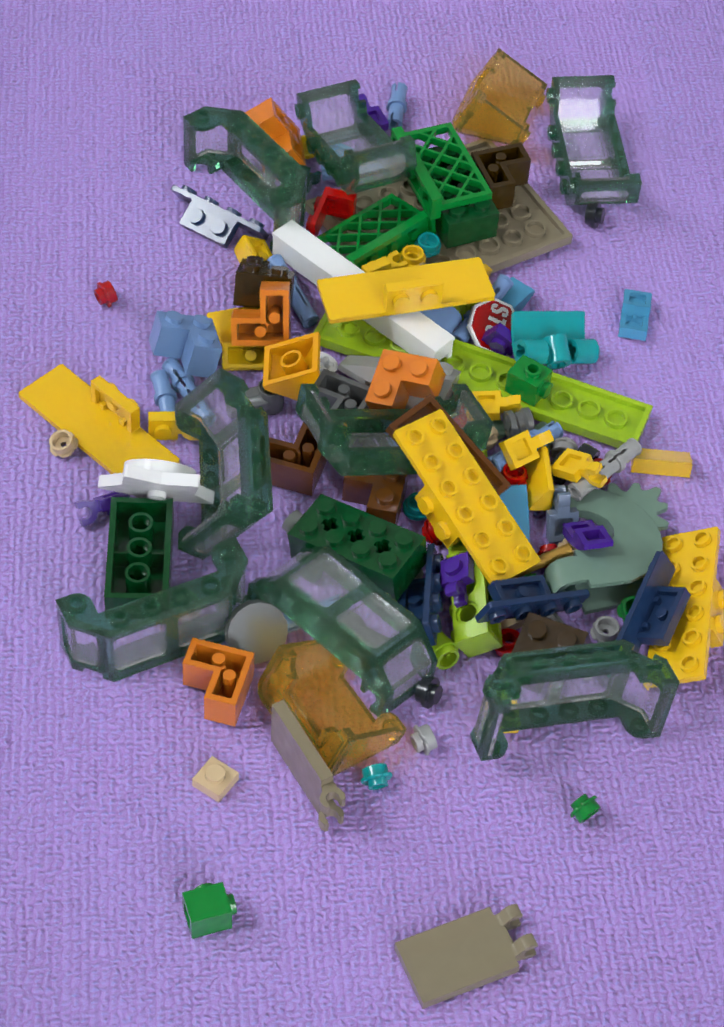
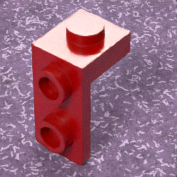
M326 186L322 196H317L315 200L314 214H309L306 230L317 237L326 215L348 219L355 215L357 194Z

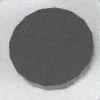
M259 599L246 601L236 607L230 614L231 617L228 623L226 622L224 629L225 642L229 647L255 653L254 664L269 661L284 647L288 635L287 621L282 611L271 603Z

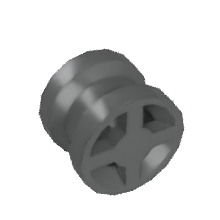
M529 407L521 408L519 412H513L512 410L504 411L503 426L508 439L526 430L529 432L535 429L534 418Z

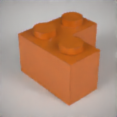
M271 97L245 112L246 125L244 127L246 133L251 139L255 138L259 142L264 154L262 162L268 172H273L279 179H282L306 165L300 129Z
M261 281L260 309H233L231 316L232 346H269L290 340V282Z
M383 349L365 402L373 416L397 420L403 415L409 396L425 399L431 394L437 401L446 374L438 359Z
M192 637L182 663L183 685L206 690L204 696V719L236 726L254 677L255 653Z

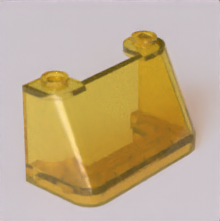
M498 48L469 85L451 124L456 132L507 145L520 142L524 144L531 134L528 130L530 125L526 120L531 109L534 106L539 108L544 102L546 95L543 93L548 84Z
M338 636L279 645L259 679V698L270 714H272V704L284 699L333 776L390 748L401 740L407 729L395 714L389 712L381 714L375 720L344 678L350 665V654Z

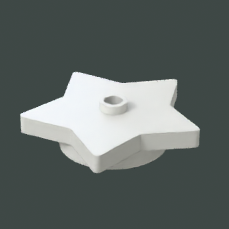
M158 459L127 460L124 462L123 473L99 475L98 488L153 500L173 498V502L213 504L215 494L214 491L200 485L201 475L196 474V470L180 463Z

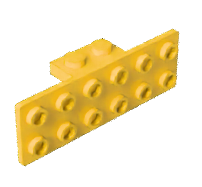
M480 257L317 280V288L330 324L493 301L496 295Z
M60 364L19 391V398L57 430H67L73 433L74 438L78 440V447L110 474L123 473L124 462L131 459H158L180 463V459L140 427V407L136 401L127 398L118 390L115 384L107 382L100 375L91 380L90 387L66 366Z
M439 409L395 430L393 437L424 483L423 488L414 497L420 512L426 515L434 528L435 535L444 543L447 549L456 545L461 540L489 585L495 580L511 579L536 566L541 561L443 410Z
M718 527L662 537V551L675 567V572L668 587H686L691 596L669 646L649 645L645 674V685L647 688L705 680L707 677L709 647L723 646L724 590L716 579L721 534Z

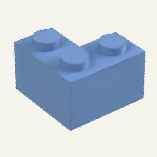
M157 311L149 336L153 355L181 359L186 375L214 378L222 347L212 318L204 315H184L176 311Z

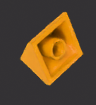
M319 331L264 347V390L302 403L304 402L320 375L321 335Z

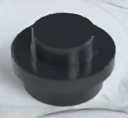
M597 201L594 204L588 203L585 211V224L596 229L599 224H603L605 218V208H602L601 202Z
M431 676L429 678L423 677L419 681L415 691V700L421 703L422 707L429 709L440 701L443 689L440 686L439 679Z

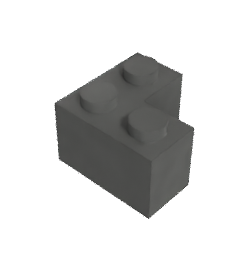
M323 369L311 389L310 411L325 417L324 428L332 430L331 445L350 452L373 416L365 402L370 386Z

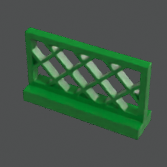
M451 122L405 132L402 126L391 128L390 150L430 220L440 218L441 211L492 199L493 193ZM447 133L450 138L446 141L437 138L436 135ZM418 139L424 141L425 144L422 147L411 141ZM433 144L443 149L441 152H437L428 148ZM448 150L459 153L460 156L455 158L446 155ZM427 156L436 160L431 164L422 161V157ZM442 161L454 166L451 170L439 167V164ZM458 168H462L471 173L469 176H466L456 171ZM435 173L446 177L444 182L433 179L432 175ZM453 179L464 183L462 188H459L449 183ZM470 185L481 189V192L473 193L467 191V188ZM445 191L457 196L445 200L442 194Z
M391 193L317 236V238L324 243L337 242V245L329 247L339 254H349L345 258L361 269L362 265L384 256L387 257L389 253L395 250L400 253L405 246L414 245L422 233L431 232L436 234L435 219L430 220L425 210L420 211ZM391 204H392L393 206H395V207L398 208V209H385V210H383L384 208L388 207V206L391 205ZM411 217L406 221H401V218ZM367 218H378V221L364 220H366ZM382 218H397V221H382ZM391 229L386 233H381V230ZM347 230H358V233H343V232H345V231H347ZM362 230H377V233H362ZM341 242H357L356 245H341ZM361 242H369L366 245H360Z

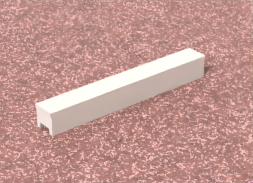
M292 219L272 232V253L280 254L286 264L316 286L318 279L365 273ZM420 311L363 319L409 354L435 358L439 361L444 357L448 359L452 356L455 337Z

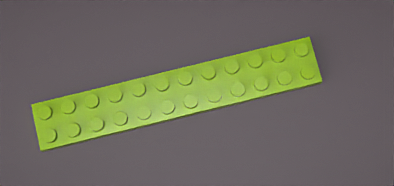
M325 312L314 332L319 331L321 335V347L345 355L381 357L383 349L408 353L363 319L330 324ZM455 339L453 341L452 356L448 359L444 357L439 361L446 362L452 365L454 369L461 371L455 390H460V387L464 386L465 392L471 391V398L472 391L501 390L502 397L511 395L505 391L507 373L516 363L513 358ZM552 372L550 382L553 384V387L546 399L541 398L534 407L521 400V406L523 408L529 407L534 420L546 423L551 421L558 422L563 430L615 448H619L629 438H634L639 442L653 408L652 405Z

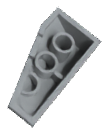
M348 355L338 365V370L359 383L370 386L380 357ZM440 362L446 376L437 402L445 410L452 402L453 390L456 389L461 371L454 369L452 365L446 362ZM409 396L405 410L409 411L424 398Z

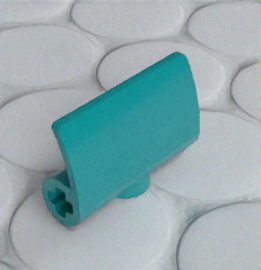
M514 311L511 315V339L516 362L522 355H525L542 365H547L551 370L565 368L571 364H594L597 362L600 353L599 345L595 339H585L584 311Z

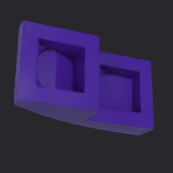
M592 520L563 523L562 534L578 550L613 546L614 541L603 525L596 526Z

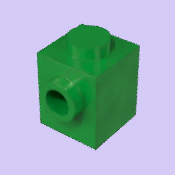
M522 355L507 373L505 391L511 395H521L522 401L534 407L541 398L546 399L553 387V384L550 383L553 370Z
M223 882L216 884L204 883L193 890L182 892L183 911L192 939L232 928V915L237 914V907L233 894H226Z

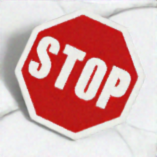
M495 298L493 301L481 302L472 306L467 329L475 346L492 351L489 345L481 339L485 331L500 322L511 330V315L514 312L512 305Z

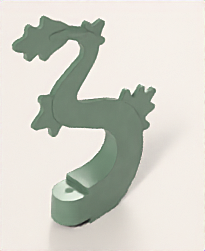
M471 420L470 426L463 430L467 436H470V431L473 428L475 429L478 424H489L498 430V440L506 436L502 420ZM541 422L535 424V430H539L549 423ZM549 443V444L547 445L549 454H550V449H551V448H550L551 443ZM610 483L607 491L594 489L583 497L581 501H576L571 497L570 508H577L579 518L592 520L598 525H603L614 543L612 547L574 550L573 556L564 557L552 562L543 573L551 593L588 589L590 596L582 603L584 615L617 608L618 605H621L622 599L636 596L656 551H662L663 541L660 531L667 530L669 525L667 520L657 516L665 513L668 509L667 503L657 501L660 497L661 489L654 487L649 490H642L639 483H633L629 490L625 492L617 484ZM554 501L552 502V508H550V510L555 509Z

